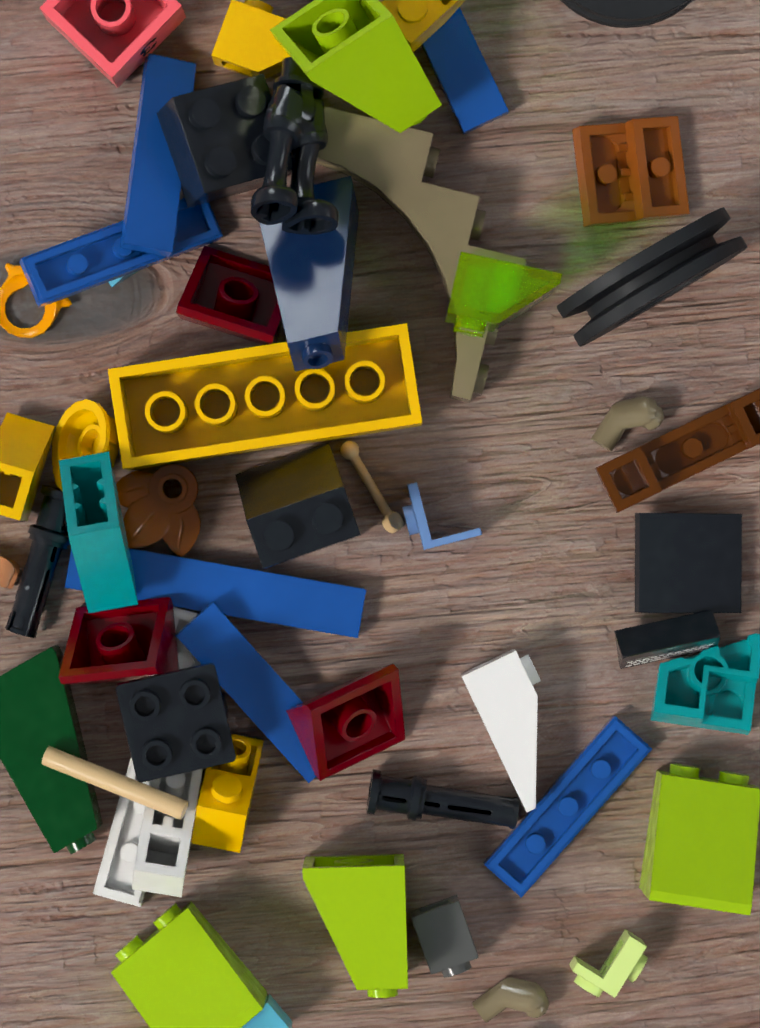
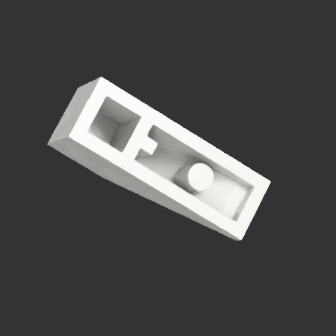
M512 649L460 675L525 811L529 812L536 808L538 695L533 685L541 680L529 655L519 658L517 651Z
M203 769L150 780L149 786L187 800L189 804L182 820L145 806L133 869L132 890L182 897Z

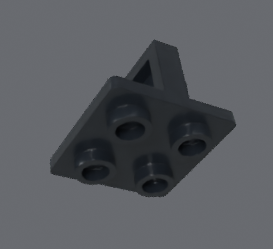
M213 663L117 684L116 694L136 778L139 782L235 761L236 753L228 723L229 710L225 693L221 692L216 667Z

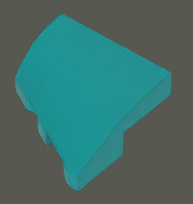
M760 634L748 635L745 640L720 648L717 645L704 649L700 654L685 659L679 657L660 663L650 720L749 735L752 725L756 683L760 673Z

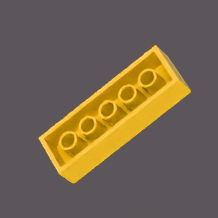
M407 323L347 332L345 359L330 363L321 369H304L295 372L287 342L107 369L122 468L128 471L422 426Z

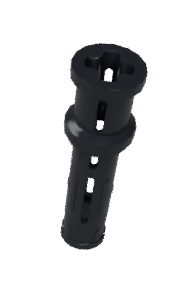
M42 485L40 492L44 495L39 515L36 524L30 525L28 533H30L29 538L33 541L15 596L14 605L5 627L6 630L30 638H36L40 618L47 601L62 549H67L68 545H70L63 492L59 488Z
M373 769L366 813L375 814L377 810L406 814L408 820L414 821L421 819L422 814L515 829L520 800L519 797L512 798L427 785V780L422 779V776L414 775L412 780L382 776L380 770Z

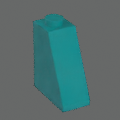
M109 451L59 460L68 537L88 613L138 605L133 565Z

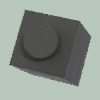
M457 895L411 911V919L431 975L442 971L443 977H451L463 973L472 967L470 961L479 957Z

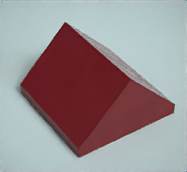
M207 246L203 247L178 303L176 314L182 320L261 345L277 343L283 322L270 266Z
M171 598L138 600V605L95 613H88L87 606L76 607L58 677L61 684H89L136 679L179 670L174 610Z
M394 664L373 669L286 710L310 765L320 781L405 740L399 669Z

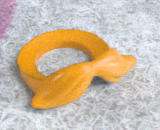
M10 263L5 265L8 276L0 287V325L9 334L19 338H34L44 334L53 324L60 309L72 305L71 301L68 298H64L46 305L42 320L31 328L14 326L6 315V303L14 292L24 288L28 282L21 265H12Z

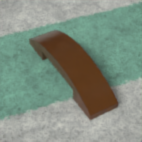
M760 388L596 467L595 470L616 513L760 444Z

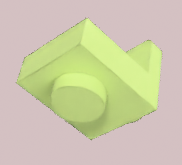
M625 929L600 970L595 969L576 956L573 957L569 965L572 971L577 974L574 982L596 997H600L602 992L605 991L615 998L626 980L634 982L640 975L648 959L643 954L647 946L641 938Z

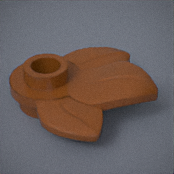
M169 464L162 466L154 474L134 471L123 476L116 483L120 505L128 508L123 521L129 548L146 547L158 542L163 537L170 549L179 557H183L191 550L200 533L201 518L194 506L198 496V482L195 475L188 468L178 464ZM171 479L178 480L182 485L180 496L174 499L166 496L164 492L166 482Z

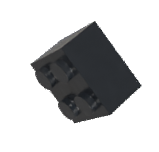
M264 73L172 97L157 112L188 208L262 187L270 141L264 136L263 126L268 104L271 101V94ZM291 153L289 157L287 175L292 171Z

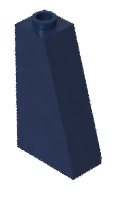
M351 176L314 184L315 199L326 200L334 204L339 212L338 227L335 230L317 235L293 234L282 231V222L274 225H265L259 222L295 372L304 369H321L330 363L345 359L359 218Z

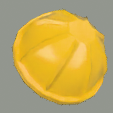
M88 399L75 402L64 412L56 426L52 440V466L56 485L62 492L59 460L109 451L112 468L114 467L115 459L120 450L116 422L114 418L107 414L100 403Z

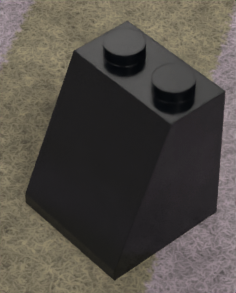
M329 442L235 475L246 521L263 569L361 536Z

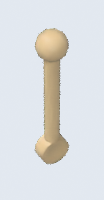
M354 441L344 442L340 449L341 455L351 461L384 516L382 519L383 527L389 533L397 532L404 525L401 515L397 512H392L359 457V445Z

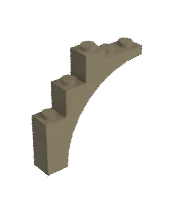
M324 106L328 142L326 147L319 151L316 164L338 171L346 176H351L353 180L379 195L406 220L427 248L444 283L454 321L456 361L450 398L469 403L473 392L482 394L489 365L482 364L480 361L484 345L494 346L498 333L497 328L501 321V317L492 315L493 308L512 312L516 301L526 302L532 278L531 273L523 272L526 259L468 245L469 238L480 239L486 211L477 209L480 196L423 182L424 176L434 177L440 149L431 147L434 133L410 127L399 133L377 119Z

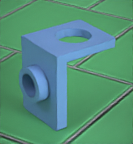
M417 482L407 484L411 505L403 506V513L409 535L419 533L423 550L482 535L481 528H476L432 540Z

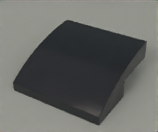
M635 513V612L698 613L712 610L713 613H741L742 514Z

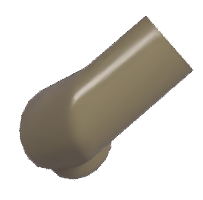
M646 396L615 402L591 440L612 452L626 429L642 426L648 430H654L659 427L664 418L663 409L657 405L654 399Z
M509 977L503 979L473 1001L472 1005L487 1023L506 1008L526 1012L531 1018L541 1017L549 1008V1000L545 990L536 982Z

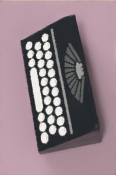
M707 610L616 630L615 639L620 669L693 654L717 646L720 641V632L713 611Z

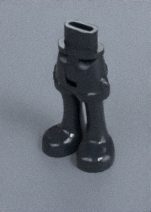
M291 57L282 60V73L280 77L274 80L273 95L264 118L263 133L265 138L270 141L269 155L263 185L256 190L251 199V215L258 222L265 225H274L282 222V231L288 233L317 235L335 230L339 222V212L334 204L326 200L315 199L314 175L318 153L326 147L328 142L323 99H321L324 95V88L312 82ZM293 152L290 187H287V170L290 153Z

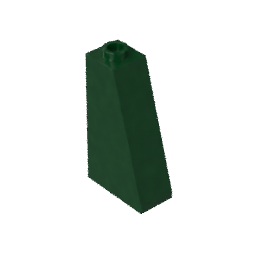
M55 645L0 676V759L53 853L67 847L71 855L97 840L93 831L98 829L103 822L94 785L42 765V758L48 746L88 761L70 684H61L58 678L64 656L60 647Z

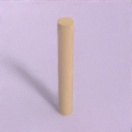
M48 746L42 758V765L179 820H182L186 813L189 801L54 747Z

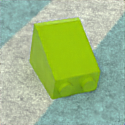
M313 0L270 29L274 38L312 82L399 133L421 123L428 114L442 106L394 16L379 0Z
M673 763L670 764L669 772L656 770L639 888L648 900L751 915L760 811V788L748 784L749 775L719 771V778L712 779L699 777L700 768Z
M404 854L306 856L302 868L304 883L356 989L367 990V996L371 998L398 996V989H408Z
M192 901L183 909H180L176 903L173 904L153 921L158 930L145 941H142L137 935L115 953L120 962L115 965L111 974L150 1028H241L264 1008L267 996L266 989Z

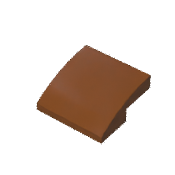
M678 116L631 119L625 123L586 125L572 129L584 227L649 221L690 214Z

